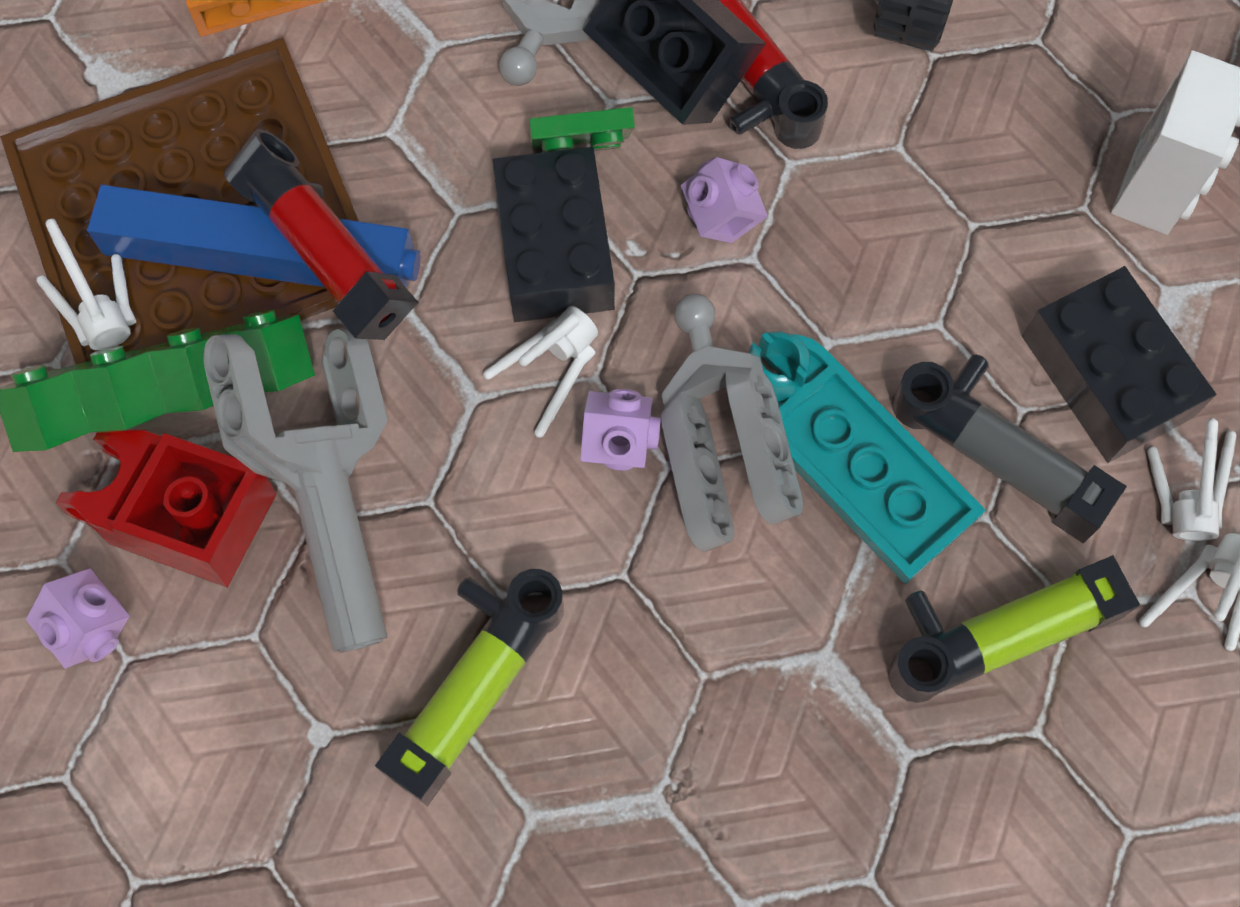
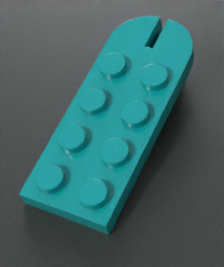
M781 331L762 334L759 347L754 342L751 344L749 354L759 358L761 356L777 372V374L771 373L762 364L763 372L771 382L776 394L795 471L905 585L987 511L821 344L802 335Z

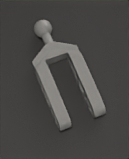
M502 0V7L524 35L518 47L507 49L501 56L499 71L503 79L511 85L522 86L528 84L535 77L537 70L535 55L541 45L588 41L590 37L583 29L602 0H574L571 9L547 0Z
M689 294L678 302L675 308V321L681 330L689 334L693 353L689 354L662 393L665 409L662 411L661 422L688 536L699 550L705 552L730 543L734 538V524L710 424L701 403V398L727 387L728 399L753 499L763 519L769 524L775 525L799 516L803 510V500L776 394L771 382L763 372L760 358L749 353L714 347L709 329L715 320V307L706 296Z

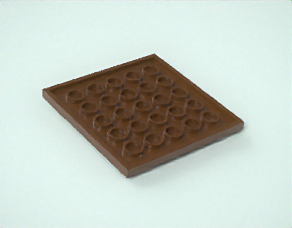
M284 38L0 136L46 277L77 315L80 313L78 307L83 301L53 243V239L46 227V221L54 219L57 222L93 295H107L110 301L117 303L112 275V256L103 255L87 232L100 186L107 185L259 207L257 203L248 200L229 184L223 172L256 129L266 130L288 145L298 158L299 164L296 168L307 181L319 183L322 186L324 192L322 199L339 219L359 222ZM122 258L129 306L134 314L136 323L128 326L131 332L130 336L117 346H123L124 352L168 342L167 335L177 331L198 327L202 334L243 324V316L268 309H274L276 317L299 315L301 321L333 309L338 303L327 289L321 286ZM58 310L75 364L91 361L90 354L100 350H93L89 345L82 346L75 330Z

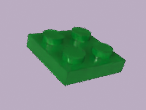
M633 107L529 118L531 149L542 148V153L574 148L573 145L584 143H591V147L594 146V151L620 148L621 143H624V139H628L635 129Z

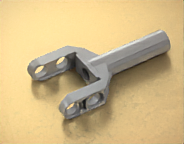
M348 329L333 330L326 339L321 362L337 425L288 430L275 435L254 350L237 334L211 336L206 342L203 360L223 447L253 472L285 482L294 489L333 651L344 653L383 642L382 639L387 638V633L348 481L359 458L373 449L388 421L367 339H355ZM344 342L348 354L347 362H345L343 353ZM356 393L359 397V413L356 406Z

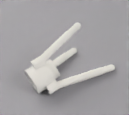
M48 219L46 227L83 301L78 307L79 315H77L45 276L37 277L38 285L73 327L82 346L89 345L93 350H104L123 343L131 334L128 326L135 324L136 319L129 306L121 256L114 254L111 257L117 303L110 301L107 295L94 296L57 222L54 219Z
M569 306L557 319H552L540 332L483 372V377L489 380L518 360L520 365L526 366L548 349L560 360L566 361L569 357L574 358L535 429V436L541 438L546 433L551 422H553L583 366L596 354L589 344L598 336V330L584 312L576 307Z
M1210 418L1206 425L1200 490L1180 492L1179 501L1173 503L1157 448L1150 446L1147 449L1150 468L1161 504V524L1173 525V536L1178 539L1190 541L1213 540L1219 537V529H1222V508L1234 455L1236 433L1230 430L1225 435L1214 483L1218 441V421L1215 418Z
M1226 534L1218 547L1206 545L1198 560L1139 619L1140 626L1148 627L1207 568H1210L1212 570L1210 572L1211 579L1217 585L1224 588L1214 613V618L1217 621L1225 620L1238 593L1224 644L1227 651H1233L1236 648L1240 634V534Z

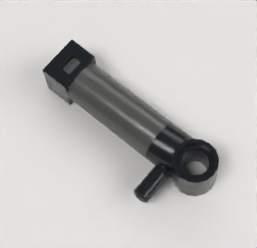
M978 354L971 355L954 380L943 366L934 362H919L913 364L905 371L892 399L894 414L903 425L912 429H926L1056 515L1051 523L1084 544L1101 527L1127 486L1095 465L1089 471H1086L969 395L989 368L988 361L983 356ZM912 390H924L932 396L934 401L931 403L922 402L913 395Z

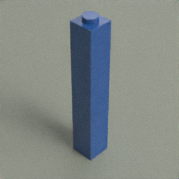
M107 185L100 186L87 232L103 255L112 256L118 254L122 258L324 287L260 207ZM339 219L384 274L396 275L406 288L408 287L409 280H417L421 255L420 250H416L413 247L409 229Z

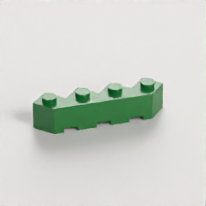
M268 309L243 316V324L201 334L198 327L185 329L167 335L168 342L129 352H124L123 346L107 348L90 354L91 361L48 372L45 365L14 372L11 374L14 383L0 387V415L12 451L49 450L91 432L127 430L166 413L203 411L214 406L203 357L206 342L211 336L237 334L254 350L264 392L281 391L315 376L299 315L276 317L275 310Z

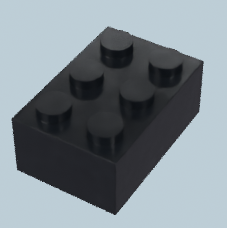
M602 0L583 29L592 40L682 125L711 123L766 45L759 36L719 0Z
M594 146L492 159L514 323L559 317L569 306L576 307L585 314L615 310V282Z
M1126 266L1037 310L1022 334V338L1107 464L1194 418L1217 395Z

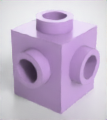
M716 157L701 164L697 169V173L681 184L688 203V214L696 224L700 237L733 243L768 217L757 190L759 188L758 180L747 165Z
M616 389L610 393L589 391L584 411L581 461L601 463L614 470H629L633 467L645 468L647 449L658 450L661 423L660 417H651L652 397H642L638 392L629 389Z
M91 568L45 583L26 621L37 633L44 647L49 649L66 669L88 659L90 662H97L108 656L119 643L118 636L130 616L119 600L110 593Z

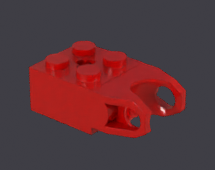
M146 430L97 432L93 440L101 445L102 452L120 461L118 475L110 485L98 491L61 492L55 502L60 509L72 518L91 526L109 545L228 588L277 495L267 476L253 472L235 457L166 433L160 436Z

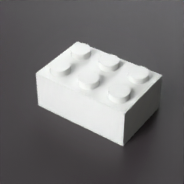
M1191 50L1139 136L1110 214L1166 235L1169 234L1180 218L1186 221L1190 218L1200 194L1207 195L1214 183L1219 168L1226 169L1239 143V139L1231 135L1235 126L1240 127V67Z

